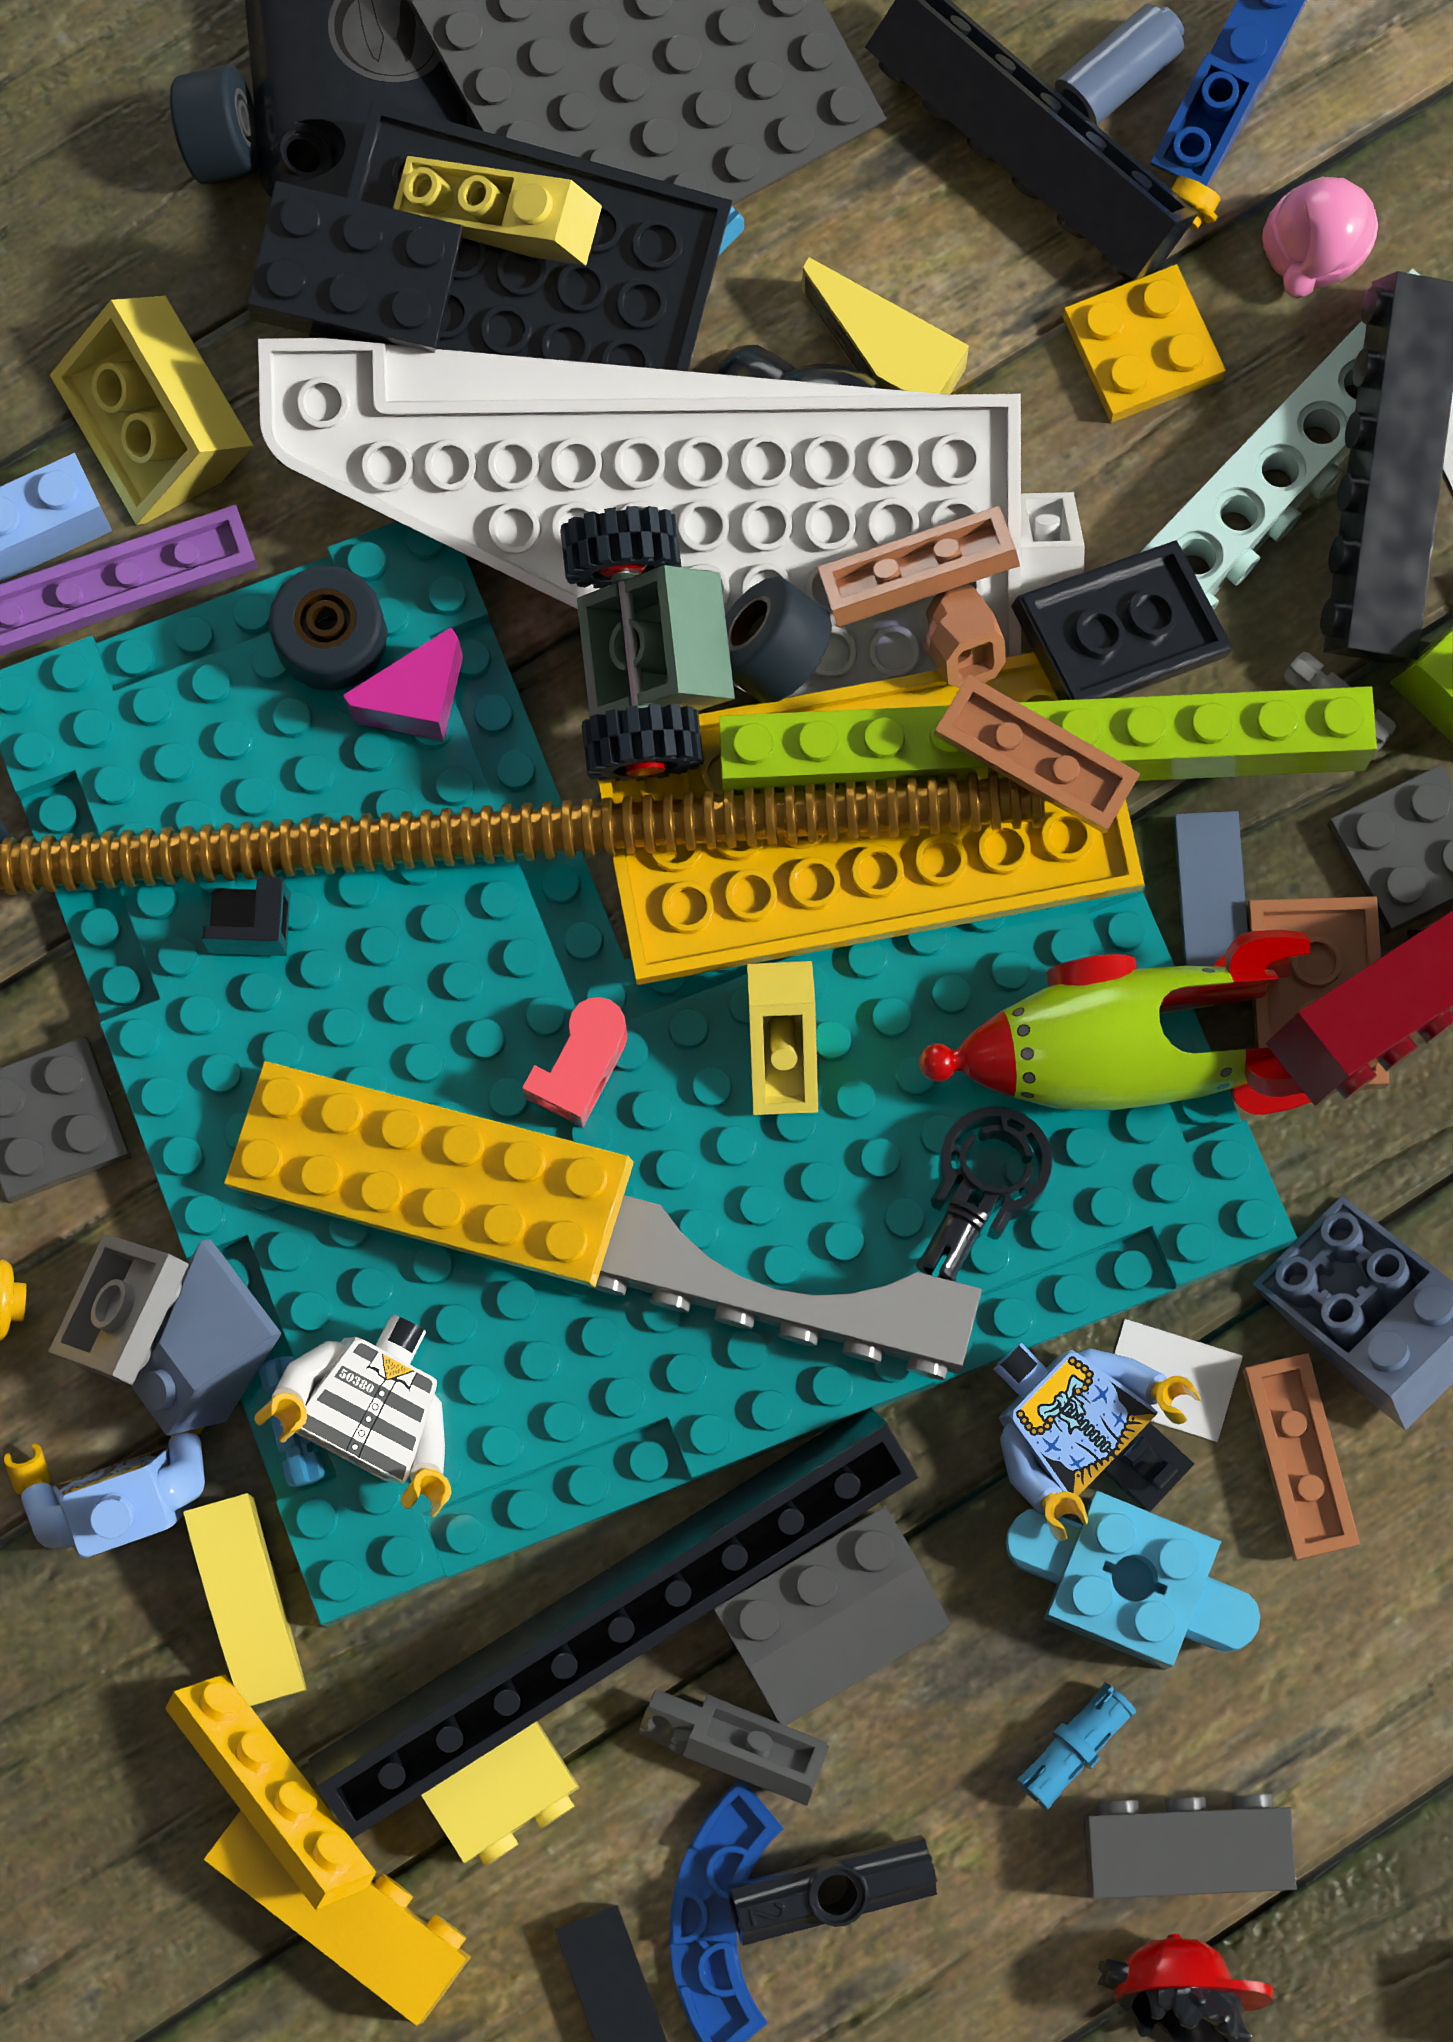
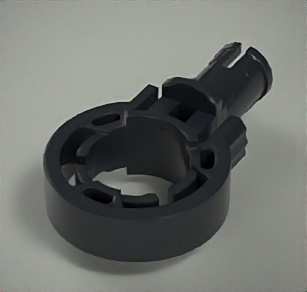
M992 1106L979 1108L967 1113L951 1127L945 1137L939 1156L938 1173L940 1184L930 1200L933 1208L941 1211L953 1187L959 1184V1188L950 1201L945 1215L925 1252L916 1263V1267L920 1272L932 1275L941 1257L946 1256L947 1258L939 1270L940 1274L938 1277L955 1282L959 1270L976 1239L982 1233L995 1207L1000 1206L1001 1208L993 1220L987 1236L998 1240L1009 1220L1024 1215L1038 1203L1051 1175L1052 1152L1044 1132L1032 1119L1010 1108ZM980 1128L978 1134L980 1141L999 1139L1018 1150L1022 1157V1162L1027 1164L1022 1179L1011 1187H993L980 1182L971 1173L968 1165H966V1153L973 1148L976 1136L972 1132L964 1141L961 1150L955 1144L968 1132ZM1031 1147L1037 1157L1039 1167L1038 1181L1035 1186L1027 1185L1033 1171V1164H1028L1033 1157ZM951 1161L956 1162V1169L952 1167ZM971 1199L980 1205L976 1207L968 1201Z

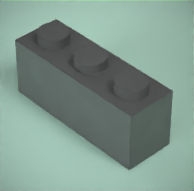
M1272 1794L1232 1796L1233 1810L1206 1811L1205 1797L1165 1799L1166 1813L1139 1814V1800L1098 1802L1099 1816L1083 1817L1088 1898L1090 1899L1297 1890L1291 1807L1273 1808Z

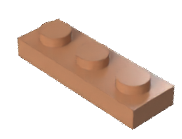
M996 506L819 566L818 570L837 627H841L1019 567L1020 563L1000 506Z
M970 674L967 675L934 732V736L1103 834H1106L1141 774Z
M1309 1353L1246 1367L1243 1370V1375L1293 1562L1357 1547L1360 1545Z

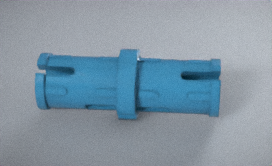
M1106 1682L1068 1725L1061 1723L1053 1731L1052 1734L1056 1738L1042 1755L1016 1780L1021 1789L1035 1802L1039 1800V1805L1045 1810L1052 1806V1803L1059 1797L1062 1791L1085 1767L1091 1770L1099 1762L1098 1752L1118 1729L1137 1712L1133 1705L1118 1690L1113 1693V1687Z

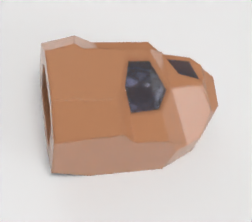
M969 584L937 594L926 611L928 629L923 648L938 669L941 677L947 684L958 688L961 687L968 674L983 683L996 678L1006 663L1005 640L992 610L977 590Z

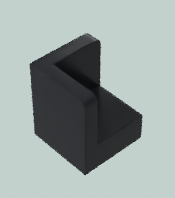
M257 877L256 890L215 889L212 893L210 926H203L202 941L208 951L215 954L287 956L291 893L284 879Z

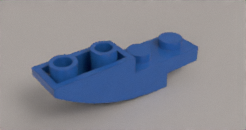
M1308 0L1236 1L1210 54L1207 53L1154 154L1151 160L1152 166L1175 177H1187L1207 187L1209 186L1270 79L1288 44L1289 35Z

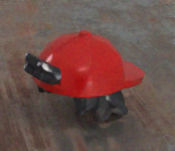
M1169 1934L1167 1939L1150 1941L1131 1953L1124 1962L1106 1959L1098 1963V1969L1102 1973L1098 1985L1114 1991L1115 2002L1125 2011H1129L1140 2037L1148 2036L1154 2025L1157 2024L1164 2032L1169 2034L1174 2042H1251L1252 2035L1246 2030L1240 2014L1245 2011L1258 2010L1271 2004L1274 1993L1273 1987L1269 1984L1232 1979L1228 1967L1218 1951L1204 1941L1182 1939L1180 1934Z

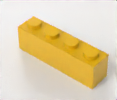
M241 1810L204 1858L207 1863L416 2026L424 2022L471 1958L469 1954L460 1948L466 1940V1937L437 1914H434L427 1923L407 1907L413 1896L384 1873H381L376 1881L372 1880L366 1890L315 1910Z

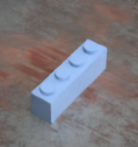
M75 453L0 486V583L112 532Z

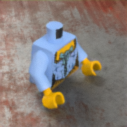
M1020 1342L993 1369L1019 1395L999 1416L1004 1426L1000 1444L1009 1481L1038 1513H1045L1049 1530L1058 1541L1068 1539L1065 1528L1058 1521L1061 1516L1074 1514L1081 1519L1084 1525L1088 1524L1086 1510L1079 1495L1158 1414L1151 1405L1158 1403L1165 1416L1172 1423L1180 1425L1185 1423L1187 1419L1180 1410L1171 1406L1172 1401L1177 1396L1185 1394L1191 1396L1196 1401L1201 1400L1193 1384L1185 1377L1171 1376L1167 1378L1164 1374L1133 1358L1092 1348H1087L1078 1353L1073 1350L1063 1352L1045 1367Z
M204 1427L172 1434L166 1447L54 1485L53 1487L49 1485L51 1475L42 1448L38 1444H31L34 1452V1457L31 1460L16 1464L12 1462L10 1453H7L4 1456V1464L13 1490L21 1495V1501L37 1541L49 1549L73 1546L79 1558L82 1559L164 1531L172 1527L184 1515L183 1511L192 1508L191 1502L200 1497L205 1484L202 1446L198 1436Z

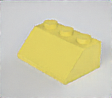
M166 296L110 300L50 374L51 379L136 525L146 524L221 483L254 446Z

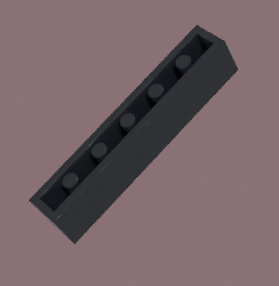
M895 0L866 44L865 48L880 60L878 66L886 76L900 84H908L924 98L922 101L923 106L930 114L941 121L952 122L968 136L967 143L974 152L987 160L997 161L1013 175L1012 182L1018 190L1030 198L1041 199L1058 214L1056 217L1058 223L1070 234L1078 238H1086L1103 253L1101 256L1103 262L1115 273L1137 280L1158 271L1199 213L951 0Z
M1400 271L1372 281V286L1367 290L1362 302L1361 319L1366 324L1363 349L1359 352L1353 369V382L1355 386H1358L1355 411L1350 415L1345 430V445L1350 449L1347 474L1342 477L1337 491V507L1342 511L1339 536L1334 539L1328 558L1329 570L1331 573H1334L1331 597L1326 601L1320 619L1321 633L1325 636L1323 652L1392 664L1418 659L1453 396V282Z

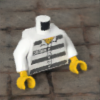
M391 1314L375 1346L358 1337L344 1338L341 1342L326 1341L290 1362L272 1395V1400L255 1414L254 1420L259 1426L272 1415L281 1421L280 1426L283 1427V1432L278 1437V1441L284 1443L295 1433L388 1483L405 1484L410 1475L411 1483L401 1496V1505L404 1508L411 1509L418 1500L419 1495L423 1494L431 1502L430 1516L435 1517L450 1498L451 1485L443 1475L445 1437L442 1402L435 1395L437 1380L410 1365L426 1331L402 1317Z

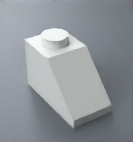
M1074 492L1021 493L1022 595L1084 573L1085 545Z

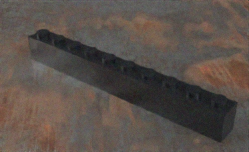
M872 1407L836 1423L310 1757L308 1760L317 1788L351 1839L355 1838L919 1478L918 1474L888 1423Z

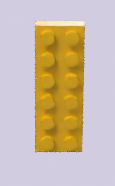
M264 1061L224 1184L240 1192L595 1288L634 1161L629 1156Z

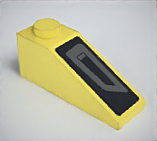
M810 257L807 259L802 270V292L856 370L868 374L878 383L880 389L951 394L966 369L969 345Z

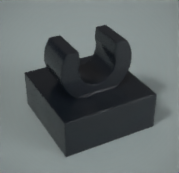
M1149 1422L1103 1472L1143 1510L1151 1512L1192 1468L1194 1463Z

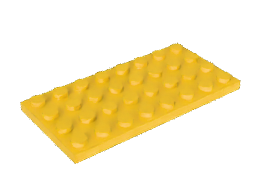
M1034 652L1006 657V663L996 678L984 682L1016 702L1059 701ZM934 670L788 697L778 702L756 703L698 714L703 765H699L700 767L695 770H687V773L679 775L671 773L669 777L659 779L657 777H648L644 781H636V779H629L626 782H615V779L598 781L601 799L611 797L614 803H622L624 796H632L634 802H642L644 795H652L654 801L662 800L663 795L666 793H672L674 799H683L684 792H692L694 798H703L704 791L711 790L714 793V797L723 796L719 716L948 706L960 688L947 684L939 671ZM1044 799L1045 821H1042V827L1033 828L1031 821L1022 822L1021 829H1013L1012 823H1001V830H992L991 824L981 825V830L978 832H972L970 825L960 826V833H951L950 827H940V833L933 835L930 833V828L920 829V834L917 836H911L910 830H899L898 837H890L889 831H879V837L872 839L869 837V832L859 833L857 840H850L848 834H838L837 841H829L828 835H818V841L811 843L808 841V836L798 837L796 844H789L787 838H778L777 845H768L767 839H758L757 846L750 847L747 844V840L737 841V847L728 848L726 842H717L716 849H708L706 843H697L696 850L690 851L687 850L686 844L677 845V849L674 852H668L666 846H657L655 853H647L645 847H637L636 853L629 855L626 853L625 848L617 849L616 854L612 857L636 984L652 983L1142 891L1144 880L1126 800L1106 834L1101 833Z

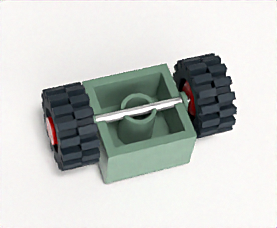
M627 506L625 510L616 511V507L604 509L605 513L599 514L591 511L584 513V518L573 517L568 520V523H563L560 529L565 579L570 584L577 583L578 587L585 588L593 585V588H599V590L577 598L590 719H585L582 722L587 775L591 779L598 778V781L615 779V782H626L629 779L644 781L648 777L665 778L669 777L671 773L679 775L687 773V770H695L704 763L698 711L735 699L720 573L681 567L676 516L671 514L670 510L663 509L658 511V507L651 506L639 510L638 506Z

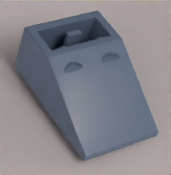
M1343 1195L1253 1283L1254 1288L1361 1395L1405 1431L1453 1384V1281Z

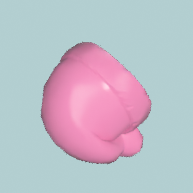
M1320 177L1292 189V191L1280 199L1267 218L1263 228L1262 242L1263 249L1271 266L1283 277L1286 293L1291 297L1302 298L1313 292V289L1316 287H1325L1345 280L1364 263L1373 249L1378 230L1373 202L1362 188L1345 178Z

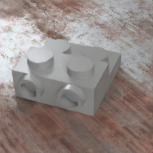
M104 1234L48 1352L89 1372L119 1383L122 1381L133 1385L138 1372L148 1363L152 1355L153 1340L167 1310L175 1304L180 1295L181 1280L189 1264L168 1253Z

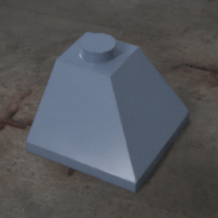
M211 1239L200 1241L189 1259L188 1268L181 1280L180 1295L175 1304L167 1310L153 1340L152 1355L148 1363L138 1372L132 1385L135 1393L166 1435L226 1422L282 1334Z

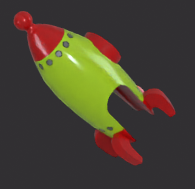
M1264 930L1244 933L1232 941L1226 955L1218 959L1213 967L1175 966L1137 969L1135 957L1123 954L1097 955L1064 962L1046 972L1047 988L998 1012L977 1027L962 1042L959 1048L951 1050L946 1045L938 1043L927 1046L919 1057V1066L923 1075L931 1081L941 1082L947 1080L954 1074V1071L963 1072L969 1079L990 1090L1011 1098L1056 1109L1118 1110L1203 1097L1229 1089L1234 1101L1242 1110L1250 1114L1266 1115L1291 1110L1308 1104L1311 1101L1269 1047L1196 1054L1182 1052L1173 1046L1164 1035L1159 1015L1263 998L1266 995L1268 983H1276L1279 978L1289 977L1290 961L1288 957L1310 954V939L1304 932L1288 930Z

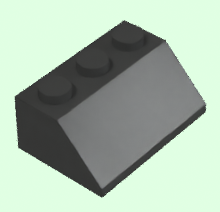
M886 1506L714 1609L716 1617L776 1719L785 1726L951 1626L919 1561Z

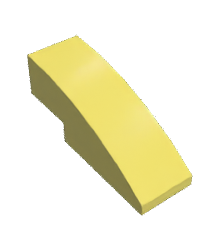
M246 1493L183 1511L209 1608L234 1687L237 1688L250 1707L306 1691L275 1565L270 1561L254 1497Z

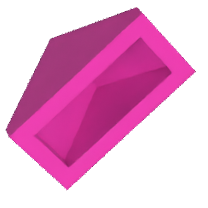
M450 627L344 694L343 697L347 708L356 724L444 741L463 659L459 639L453 629Z

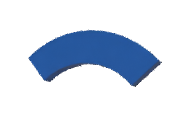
M738 1779L720 1797L695 1833L682 1862L673 1894L670 1914L672 1969L679 1999L687 2020L699 2042H746L768 2023L753 2000L742 1974L738 1956L737 1929L731 1913L727 1885L748 1880L751 1870L760 1855L784 1828L748 1784L741 1779Z

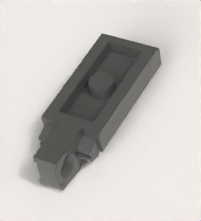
M655 1689L639 1729V1734L665 1748H670L678 1755L683 1754L686 1758L806 1806L829 1749V1745L823 1740L708 1694L704 1702L685 1701Z

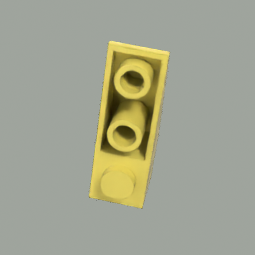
M407 156L393 206V209L463 225L462 238L529 257L585 266L602 208L601 204L569 179Z

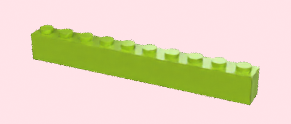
M1372 686L1018 702L1141 773L1137 781L1365 771L1377 751ZM950 705L719 716L723 793L726 789H733L734 795H744L745 788H753L755 794H764L765 787L771 786L774 787L775 793L784 792L786 785H793L795 791H805L806 784H814L815 790L825 789V784L834 782L835 788L838 789L845 788L847 781H854L856 787H866L867 780H875L876 786L886 785V780L890 778H895L896 785L907 784L908 777H916L917 783H927L928 776H936L937 782L947 781V776L950 774H956L957 781L968 780L969 773H977L978 779H988V773L995 772V770L934 736L936 727ZM998 773V778L1005 777L1002 774Z

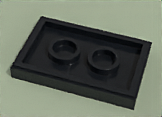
M1177 540L1019 595L1011 604V608L1058 700L1119 698L1224 659L1234 649Z

